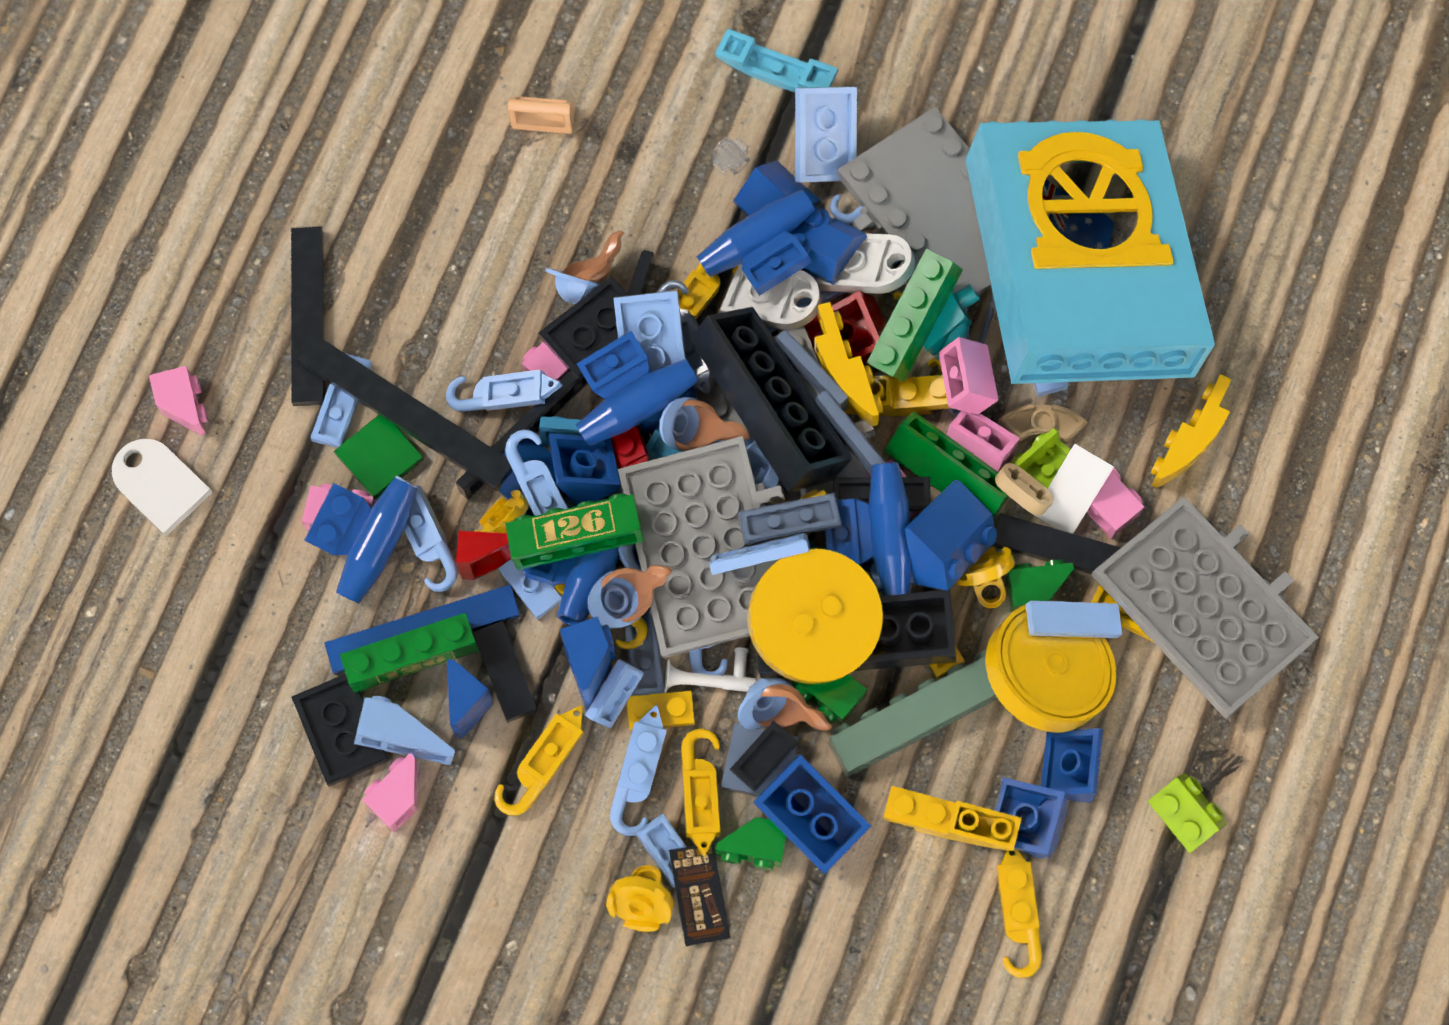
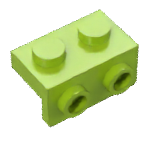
M1052 428L1047 434H1040L1029 450L1024 454L1019 453L1010 463L1022 468L1048 489L1071 449L1059 440V431Z
M1183 773L1150 798L1148 803L1185 849L1191 853L1227 824L1223 820L1225 816L1222 810L1214 802L1209 803L1202 794L1203 788L1194 777H1188L1186 773Z

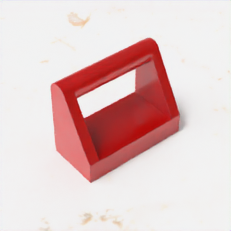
M458 531L456 564L462 579L476 580L497 570L511 560L506 533Z

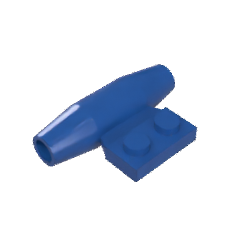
M801 189L766 204L725 230L696 257L709 277L742 264L741 269L760 296L812 263L811 258L795 234L792 235L790 233L815 211V208L806 193Z
M630 331L577 363L592 391L605 400L580 420L576 427L587 445L592 446L625 433L665 409L669 403L678 399L699 380L686 359L649 372V359L633 332Z
M899 463L872 464L869 503L857 498L836 500L842 525L841 527L825 530L827 550L840 553L857 564H862L874 557L883 595L907 594L910 592L911 559L905 528L910 524L908 498Z
M394 477L373 507L370 508L363 497L332 483L304 541L332 555H347L336 593L358 604L361 602L383 572L406 527L417 488Z
M619 548L525 568L523 573L526 578L551 586L565 584L557 618L571 626L585 621L590 614L588 609L590 591L602 576L609 571H614L620 558Z

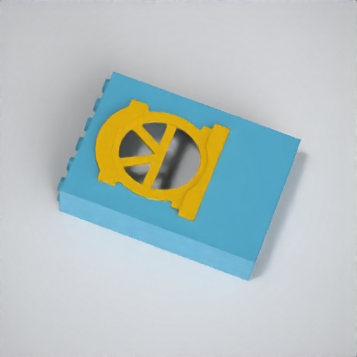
M1139 119L1135 121H1019L1016 123L991 121L980 123L965 161L1011 384L1194 378L1213 349L1215 342L1160 121ZM1094 162L1102 166L1089 199L1060 168V165L1064 163ZM1113 174L1121 177L1130 188L1134 198L1103 199ZM1049 175L1053 176L1073 199H1042L1046 178ZM1137 212L1138 214L1137 224L1132 235L1120 245L1108 249L1087 248L1070 241L1053 226L1047 214Z

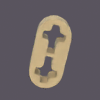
M1005 464L995 477L997 486L1031 514L1043 515L1053 504L1054 500L1051 492L1015 464Z

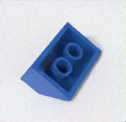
M954 480L905 528L914 584L948 591L996 542L997 531L994 527L992 513L958 480Z
M598 616L560 629L565 652L586 712L597 696L601 685L606 681L613 669L611 660L616 659L614 642L607 624L601 626Z
M797 755L753 802L824 874L872 827L801 755Z

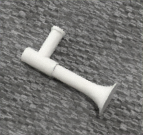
M743 647L734 648L733 676L681 671L674 668L668 659L664 693H666L668 688L675 685H697L747 692L749 686L756 682V678L746 677L749 649Z

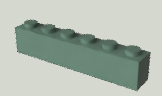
M986 650L974 657L975 662L967 666L960 663L946 671L948 676L938 681L935 678H931L917 687L919 691L910 696L902 693L889 701L890 706L879 711L878 708H873L860 716L862 721L852 726L849 723H844L832 731L833 736L829 737L828 745L846 778L997 700L998 698L991 687L986 671Z

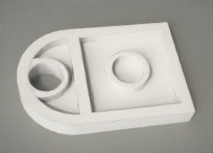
M866 234V240L855 251L837 277L834 285L817 279L816 282L820 291L855 293L860 290L864 293L873 294L891 292L902 286L912 275L915 267L914 254L908 243L899 236ZM896 261H904L901 267L891 269L892 264Z
M741 264L736 270L720 309L721 313L753 306L765 326L782 330H793L808 324L814 319L818 313V305L821 304L822 297L815 279L802 270L759 296L741 269ZM802 298L812 299L807 307L800 308L796 306L797 302Z
M139 439L132 441L117 453L113 461L112 477L119 491L165 536L172 532L213 493L170 449L156 440ZM135 453L142 455V462L137 467L132 468L126 465L127 458Z

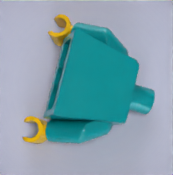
M972 284L965 286L957 292L953 288L924 344L926 351L932 355L937 354L936 358L928 361L929 367L939 365V372L936 375H943L939 351L958 337L965 338L968 334V327L972 324L966 308L980 300ZM903 292L894 293V299L899 301Z

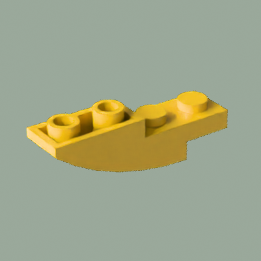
M830 302L818 305V319L823 335L814 337L815 351L820 365L848 396V407L872 427L876 426L879 421V413H883V408L879 395H873L870 384H874L870 366L863 365L861 356L852 358L848 340L842 341L839 331L843 330V323L839 311L833 312Z
M1220 374L1215 384L1209 381L1201 399L1206 401L1203 409L1196 408L1189 424L1182 422L1178 432L1173 429L1171 430L1164 444V447L1169 450L1165 458L1158 456L1150 472L1156 476L1151 486L1158 488L1172 481L1191 467L1209 448L1230 411L1219 405L1232 379Z
M890 375L873 376L874 384H870L872 394H878L881 400L883 413H879V416H909L913 411L918 415L931 414V410L949 408L943 375L906 378L904 383ZM849 407L844 411L846 414L857 415Z
M891 786L883 815V820L915 828V831L1008 851L1014 850L1021 822L1020 817L957 800L955 803L896 786Z

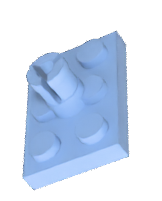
M857 87L795 88V181H841L836 175L837 169L857 157Z
M678 290L613 298L618 338L630 331L633 332L649 359V372L686 359Z

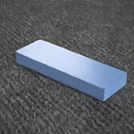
M347 354L348 356L355 359L365 367L371 369V360ZM329 384L310 437L311 440L334 448L342 445L346 440L359 402L337 387Z
M802 533L712 555L709 563L712 575L809 552L807 534Z
M1029 601L1026 603L1028 630L1031 636L1118 638L1122 635L1119 604Z

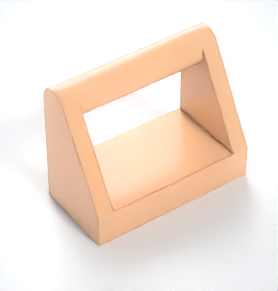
M520 96L509 98L508 113L511 129L572 134L575 101Z

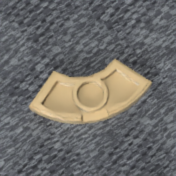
M1028 404L1004 414L998 419L997 423L1019 437V445L1030 438L1038 437L1042 433L1047 434L1052 428L1059 431V440L1066 445L1088 422L1074 411L1059 405Z

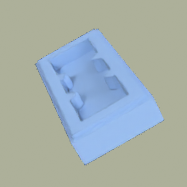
M512 559L498 568L500 574L511 585V588L537 621L560 604L562 597L553 586L526 578L523 573L524 569L517 570Z
M618 659L606 681L601 685L585 716L594 722L611 728L644 675V672Z
M660 814L635 832V835L671 887L674 888L675 884L669 850L683 848L686 845L665 815Z

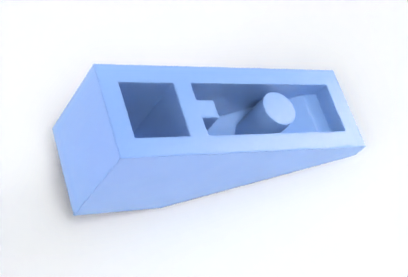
M365 697L354 744L406 756L411 753L415 758L451 765L455 750L398 704L391 703V700L386 697Z

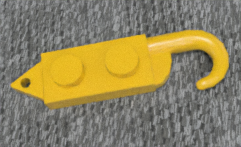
M1007 850L1001 865L996 867L1004 930L1007 938L1012 942L1028 945L1029 963L1026 967L1017 968L1011 964L1007 956H1004L1003 964L1011 975L1026 978L1035 974L1042 964L1039 921L1031 862H1026L1018 850H1013L1015 855H1010Z

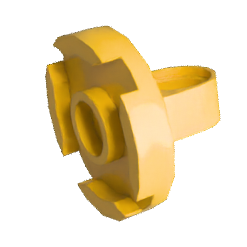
M513 490L510 492L512 498L506 501L501 497L480 519L479 523L483 526L481 531L479 529L475 531L507 534L505 523L513 521L518 516L525 515L529 503L525 495L520 490Z
M990 547L955 584L959 586H973L979 603L986 608L1000 606L1006 597L1001 576L1008 573L1015 564L1012 551L1008 547H1003L1002 552H996L995 547ZM996 585L1000 589L999 595L991 600L985 599L982 596L984 587Z
M643 865L636 868L631 876H626L614 882L607 896L606 907L613 918L616 914L619 918L625 920L623 926L645 932L659 930L660 924L665 922L668 924L670 922L674 901L671 893L662 885L660 870L652 865Z

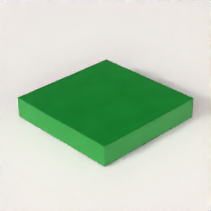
M377 415L333 451L335 456L366 491L370 493L374 500L382 495L395 476L404 477L424 460L423 456L398 428L380 415Z

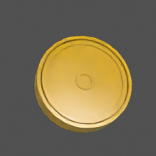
M809 549V552L781 558L762 575L750 597L747 621L753 645L769 667L790 680L807 684H820L844 677L867 660L878 642L882 628L883 612L876 586L861 566L837 552L824 549Z
M1023 605L1013 611L995 629L989 639L986 649V671L991 687L999 701L1013 716L1033 728L1057 733L1080 728L1102 711L1113 695L1116 685V665L1106 638L1031 636L1028 630L1026 605Z

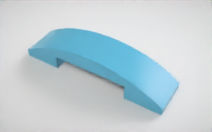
M730 29L726 30L715 52L717 58L731 67L765 83L795 92V88L831 87L838 73V68L810 58L809 62L806 63L756 45L755 38Z

